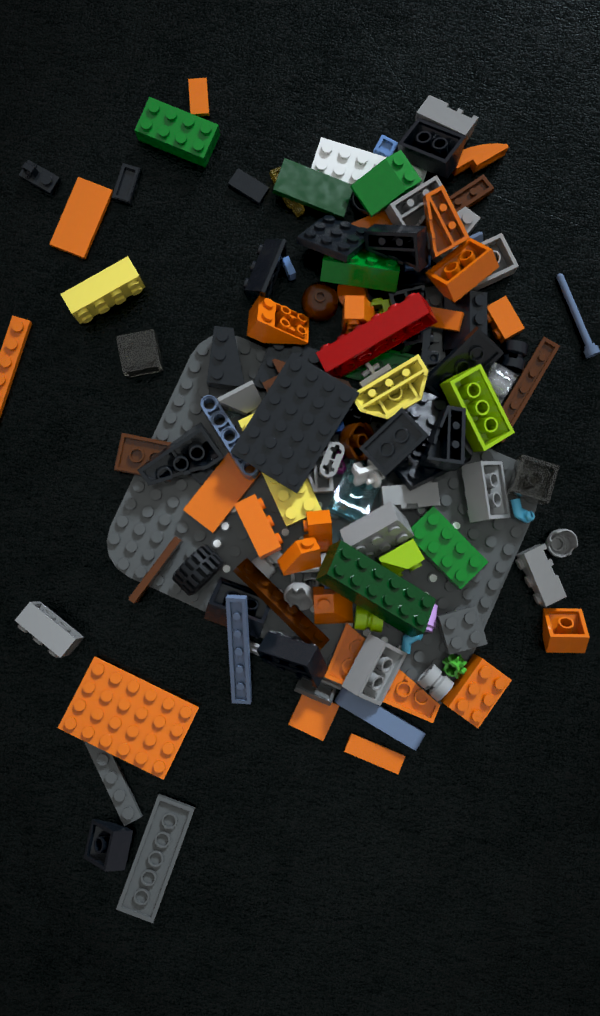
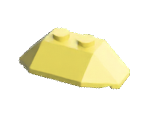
M419 354L357 390L359 396L355 400V404L359 411L389 420L401 408L406 410L421 401L429 371Z

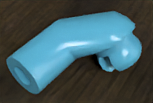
M520 498L510 500L515 518L524 523L534 520L535 514L522 508Z
M404 634L401 650L410 654L411 644L421 640L423 634L414 637Z

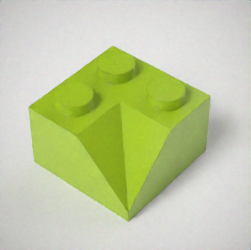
M411 539L375 560L401 577L403 576L402 571L406 569L413 571L422 566L421 561L425 560L414 539Z

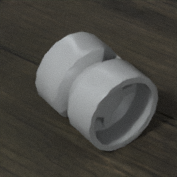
M278 551L262 560L257 555L251 562L269 579L276 572V567H279L277 560L283 554Z
M435 664L430 665L417 680V683L423 689H429V694L437 702L454 685V682L446 675L442 676V671Z

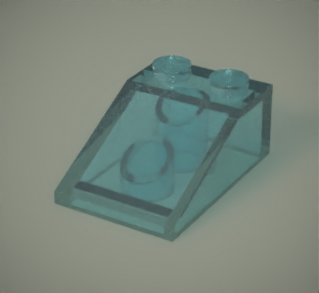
M349 460L327 508L330 512L351 522H355L369 514L380 488H374L371 484L367 485L366 483L359 486L353 484L352 466L354 463L361 462L366 467L367 462L364 460Z

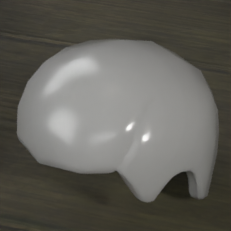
M556 529L547 537V551L552 556L558 558L570 556L574 548L578 547L577 536L571 530Z
M302 582L291 583L284 590V600L289 603L290 607L297 605L300 611L310 609L313 606V590L309 585Z

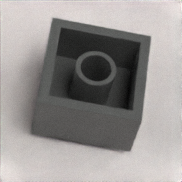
M472 605L437 615V623L447 654L451 655L488 644L477 606Z

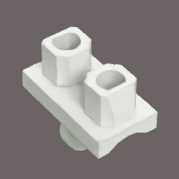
M367 362L365 364L367 369L362 372L363 377H368L359 382V386L362 388L391 371V366L387 364L375 372V370L380 368V365L376 363L371 366Z
M369 459L366 467L361 462L353 464L351 471L354 475L353 484L355 486L364 483L367 485L371 484L374 488L381 486V480H384L385 476Z

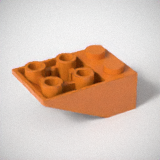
M259 295L249 310L247 336L262 343L307 345L309 339V317Z

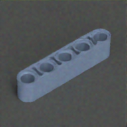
M212 395L204 396L201 399L200 405L207 420L242 475L248 480L255 479L259 474V470L255 468L253 473L245 472V468L251 465L230 453L240 437L239 433L218 400ZM208 403L215 404L212 409L205 408ZM219 418L225 420L222 425H216L215 421ZM228 434L235 436L232 441L225 440Z
M343 687L334 700L339 706L415 751L426 735L422 730L382 706L358 697Z

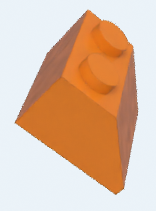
M543 608V641L546 653H585L590 636L582 609Z

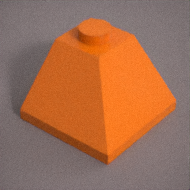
M324 586L313 587L314 624L353 622L352 601L332 589H324Z

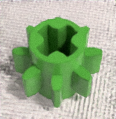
M451 654L442 661L445 664L442 670L445 671L448 677L455 676L458 679L461 674L467 671L464 667L467 661H464L461 654L455 656Z

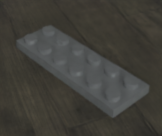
M158 794L116 910L150 923L154 922L195 807Z

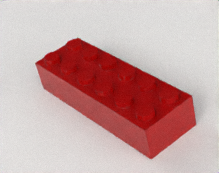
M419 292L412 293L401 303L391 305L386 312L371 317L369 322L357 325L352 332L340 335L335 342L323 345L316 354L326 373L333 377L341 378L438 321L423 296Z

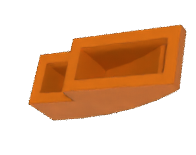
M493 143L463 149L458 165L452 174L455 176L469 167L475 173L503 157L509 146L507 144Z

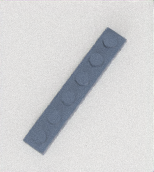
M227 595L226 615L232 703L251 704L252 685L247 595Z

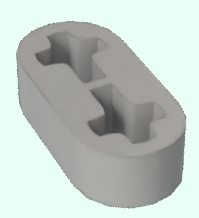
M332 442L327 447L319 468L320 474L324 478H332L339 468L345 452L344 446L340 442ZM338 446L341 454H336L335 459H332L333 452L330 449ZM329 461L333 462L331 469L334 472L326 474L323 466L327 467Z

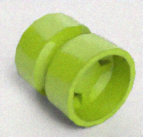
M357 605L354 629L366 630L368 627L370 631L382 632L384 621Z

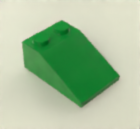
M399 150L381 161L353 183L350 188L372 218L384 211L389 204L420 186L422 180L402 150Z

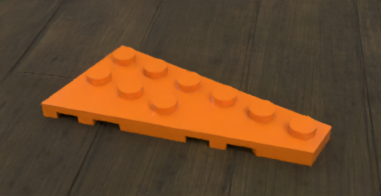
M347 622L324 676L339 684H343L365 641V638ZM400 669L383 700L386 704L431 723L434 722L440 707L438 702Z

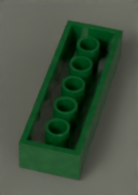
M342 540L329 546L316 577L318 582L406 635L414 637L425 633L436 599Z

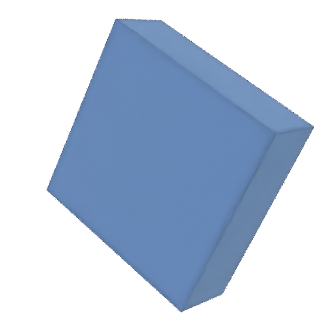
M382 134L373 153L389 157L394 154L398 142Z
M289 256L282 258V266L288 280L296 279V271Z

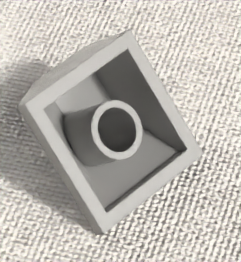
M252 380L217 398L224 410L244 416L255 413L262 402Z

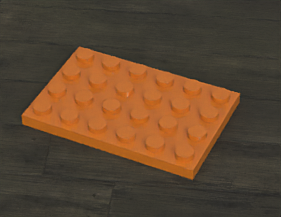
M94 656L58 729L164 780L199 707Z

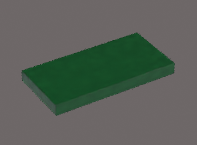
M284 158L272 193L343 220L352 194V189L350 188L352 184Z

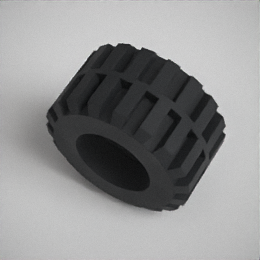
M207 544L203 545L180 565L173 574L172 580L188 596L193 595L217 573L224 561Z

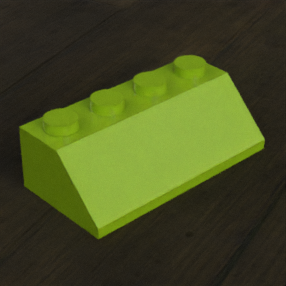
M481 364L456 374L440 384L450 406L466 408L465 436L473 452L486 451L515 433Z

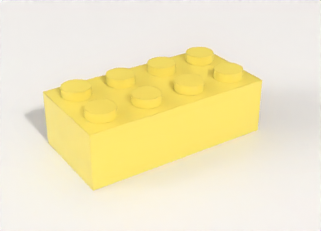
M127 256L61 293V296L72 315L81 324L90 322L99 313H106L115 304H122L126 301L127 297L141 293L145 286Z

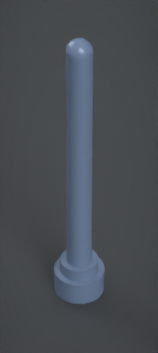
M559 273L556 279L584 342V355L586 359L594 357L600 353L598 345L592 343L565 277Z

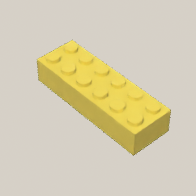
M254 413L238 420L242 431H244ZM262 473L286 527L305 520L306 512L322 510L308 479H306L300 491L296 494Z

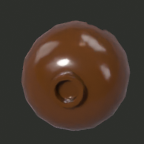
M317 282L311 284L302 295V310L309 319L315 322L329 320L338 309L336 291L326 283Z
M356 422L348 424L341 430L338 442L344 446V456L348 459L355 461L368 460L366 455L359 449L375 434L373 428L368 423Z

